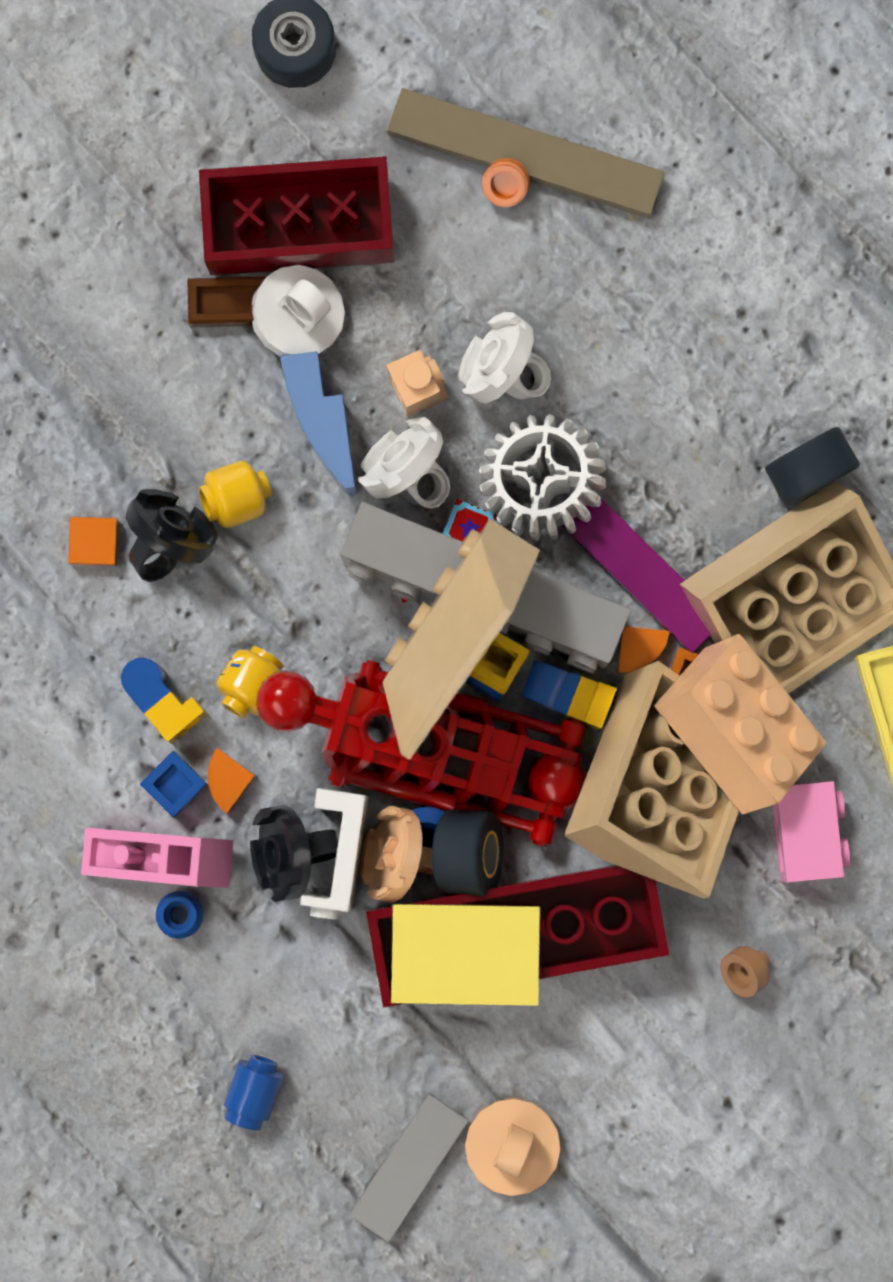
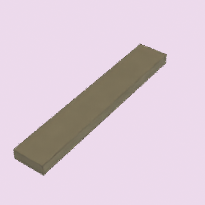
M401 88L387 129L389 136L489 167L491 163L501 158L515 159L526 167L532 182L650 219L665 171L405 88Z

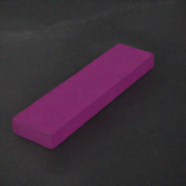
M602 499L599 507L585 505L591 515L589 522L581 521L576 516L573 519L576 527L574 533H569L565 525L561 527L666 631H670L669 634L685 650L693 653L711 634L693 609L680 586V583L685 580Z

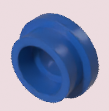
M175 891L167 894L161 899L156 909L158 927L165 935L171 938H187L196 933L203 922V907L200 901L189 892ZM178 905L184 906L189 913L187 921L183 924L176 923L172 918V911Z

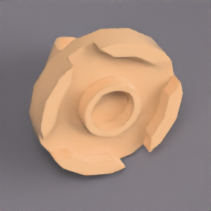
M517 1097L498 1100L480 1109L469 1124L465 1141L468 1165L477 1180L491 1191L509 1196L531 1193L545 1184L557 1168L561 1150L558 1130L549 1114L533 1101Z

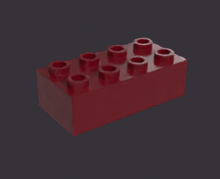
M386 156L199 170L204 262L210 276L277 271L281 267L294 265L326 268L395 263Z

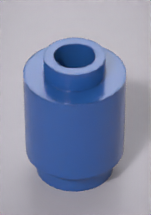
M250 1055L249 1061H238L224 1102V1106L227 1108L225 1119L228 1122L249 1130H261L263 1121H268L284 1077L281 1072L276 1070L277 1062L260 1055Z

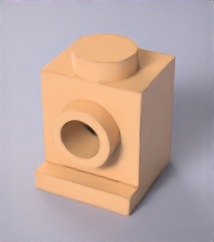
M421 350L386 365L388 378L407 418L449 399V395L444 387L443 376L434 358L431 359L430 355L424 358Z

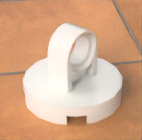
M302 265L281 267L267 276L253 295L252 313L254 321L252 324L254 332L263 345L278 356L314 351L320 354L334 343L342 330L345 310L341 294L332 280L317 269Z
M503 312L487 322L493 329L487 333L483 340L475 336L462 359L458 377L459 381L466 384V388L462 389L463 393L480 403L494 401L505 392L520 400L539 397L546 393L550 386L551 374L547 363L541 357L531 352L534 342L533 328L526 320L513 312ZM525 365L534 374V385L530 390L526 389L520 380V375Z
M425 417L412 418L406 421L410 429L405 430L398 436L391 430L370 449L360 466L366 474L363 477H358V482L376 499L389 498L401 493L412 505L432 509L439 507L445 502L450 490L449 478L435 462L443 445L442 433ZM429 473L434 479V491L428 498L422 499L417 490L418 482L422 476Z

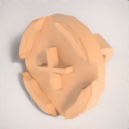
M389 806L376 816L375 819L381 820L377 829L370 828L366 834L361 853L360 874L363 884L370 885V890L367 891L370 898L394 903L403 898L417 873L433 875L432 848L422 846L420 821L412 810Z

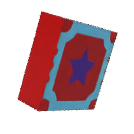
M457 499L443 534L463 542L472 529L481 533L489 519L498 523L496 519L498 515Z

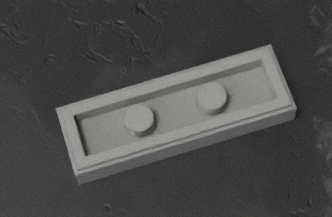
M428 1093L356 1202L349 1216L387 1242H390L468 1123V1118L431 1093Z

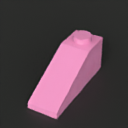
M85 828L81 875L197 887L230 888L234 840Z

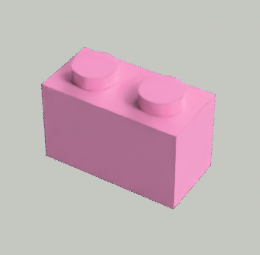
M834 781L793 785L778 804L772 805L780 882L844 877L843 867L850 865V851L847 839L840 838L838 819H844L845 817L842 791H835Z

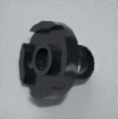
M158 489L141 490L136 498L130 502L125 516L130 529L138 537L130 550L129 561L141 579L147 582L163 579L170 574L178 561L187 564L202 563L209 558L213 551V546L218 539V533L213 523L208 520L201 510L194 506L191 513H189L184 508L176 505L179 499L178 496ZM157 553L161 554L153 562L144 564L145 561L152 555Z
M287 805L260 809L254 817L252 825H260L259 839L250 841V852L258 884L262 890L271 889L274 894L271 900L274 902L301 898L309 884L311 864L336 858L339 843L336 831L330 829L306 833L297 813Z

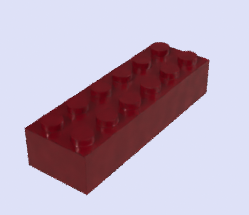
M618 865L501 885L487 889V894L483 897L459 894L403 903L420 905L539 906V979L670 955L656 880ZM393 905L367 910L366 916L383 1008L407 1004L391 1003Z

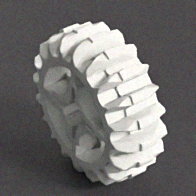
M548 414L546 416L543 426H538L535 417L529 415L527 418L528 428L521 430L516 422H511L509 426L513 436L508 438L504 434H496L495 441L500 450L486 448L484 455L492 464L480 466V475L487 480L480 485V491L483 496L490 497L485 503L490 513L499 511L496 519L501 526H506L513 521L512 531L517 536L523 534L526 528L530 527L531 539L535 541L541 537L542 529H548L550 538L556 540L559 535L557 530L559 526L565 525L569 533L576 531L573 520L576 516L581 521L589 522L591 515L585 505L591 507L600 506L601 497L594 491H601L606 488L605 478L599 475L606 470L605 462L603 459L596 458L600 453L596 442L586 444L589 436L585 429L582 428L572 434L573 424L568 418L556 428L553 415ZM554 447L569 453L580 465L581 472L570 471L569 466L557 464L553 453ZM536 448L535 454L530 459L521 462L515 461L523 453ZM546 462L550 476L545 477L544 484H541L539 493L535 479L541 477L542 471L545 470ZM506 483L516 484L518 489L529 491L532 501L531 508L524 507L515 502L506 492ZM572 489H574V492L568 499L555 507L549 508L550 501L556 495L563 493L571 494Z

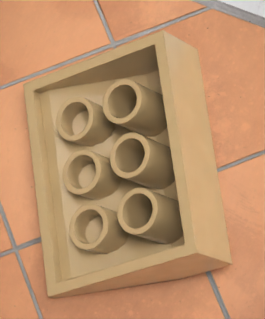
M835 481L680 583L693 609L710 632L713 641L717 643L740 633L788 694L893 624V561L860 495Z
M489 519L481 533L474 529L469 532L456 553L463 558L456 570L449 566L444 569L432 588V591L438 594L437 598L431 606L422 602L408 624V627L413 629L414 632L408 641L399 637L384 660L391 667L382 683L401 755L409 760L511 616L540 550L492 519Z
M656 661L625 674L564 836L602 860L705 899L710 897L739 810L654 707L658 700L680 677L670 668Z

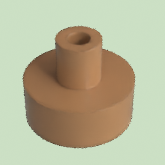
M739 946L722 958L720 972L730 990L741 997H751L767 986L770 978L768 969L770 959L763 951H755L748 946Z

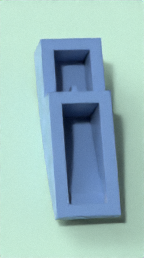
M317 351L280 356L284 379L293 408L313 451L330 476L347 495L357 494L343 396L325 397L321 363Z

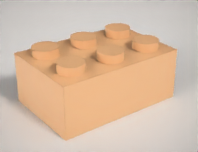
M740 633L705 647L654 705L742 815L778 804L827 743Z

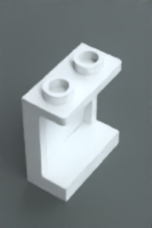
M317 788L314 808L343 812L331 896L312 893L301 895L300 905L311 907L310 916L338 920V918H341L342 911L349 912L353 909L369 797L366 795Z

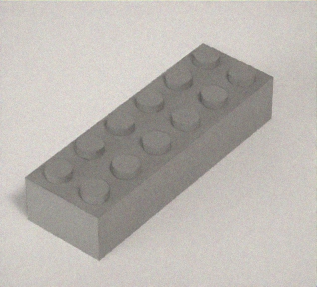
M361 502L341 550L340 557L344 566L347 567L346 571L350 572L349 576L371 586H375L378 579L392 585V594L418 604L421 597L432 602L435 601L438 594L433 592L432 588L447 566L456 570L463 559L456 554L463 542ZM531 570L511 616L499 633L507 636L509 632L524 638L523 647L549 657L552 650L569 656L567 661L569 666L593 674L596 668L604 671L610 664L631 609Z

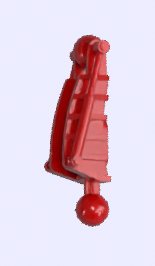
M367 660L366 663L362 662L359 673L344 677L337 701L316 695L314 686L310 681L295 671L283 670L273 673L260 685L256 696V707L260 718L267 726L281 732L299 730L307 723L329 729L322 755L328 768H331L328 777L331 785L344 788L345 785L352 784L442 811L452 809L492 811L498 817L500 824L531 833L529 839H532L533 844L543 847H547V844L552 845L558 826L555 824L556 817L566 819L568 810L575 807L586 779V773L581 765L584 755L575 752L576 748L581 745L586 726L582 725V721L568 718V721L563 720L561 726L488 705L486 700L457 692L429 731L434 739L432 750L423 756L415 751L409 760L401 755L382 683L388 672L383 671L380 663ZM458 712L474 716V719L469 721L459 718ZM377 715L384 717L389 725V732L386 738L380 742L373 741L367 731L370 720ZM492 718L511 723L512 725L508 732L494 728ZM526 728L558 737L557 741H560L559 747L528 738ZM456 730L479 736L475 752L452 745ZM524 749L544 754L533 765L528 776V788L533 799L512 793ZM449 755L472 761L466 780L444 773ZM370 763L382 766V773L365 768ZM405 773L417 777V784L399 778ZM439 783L451 786L452 794L434 788ZM474 794L488 797V808L467 801ZM510 803L540 812L538 819L535 818L534 821L501 811Z

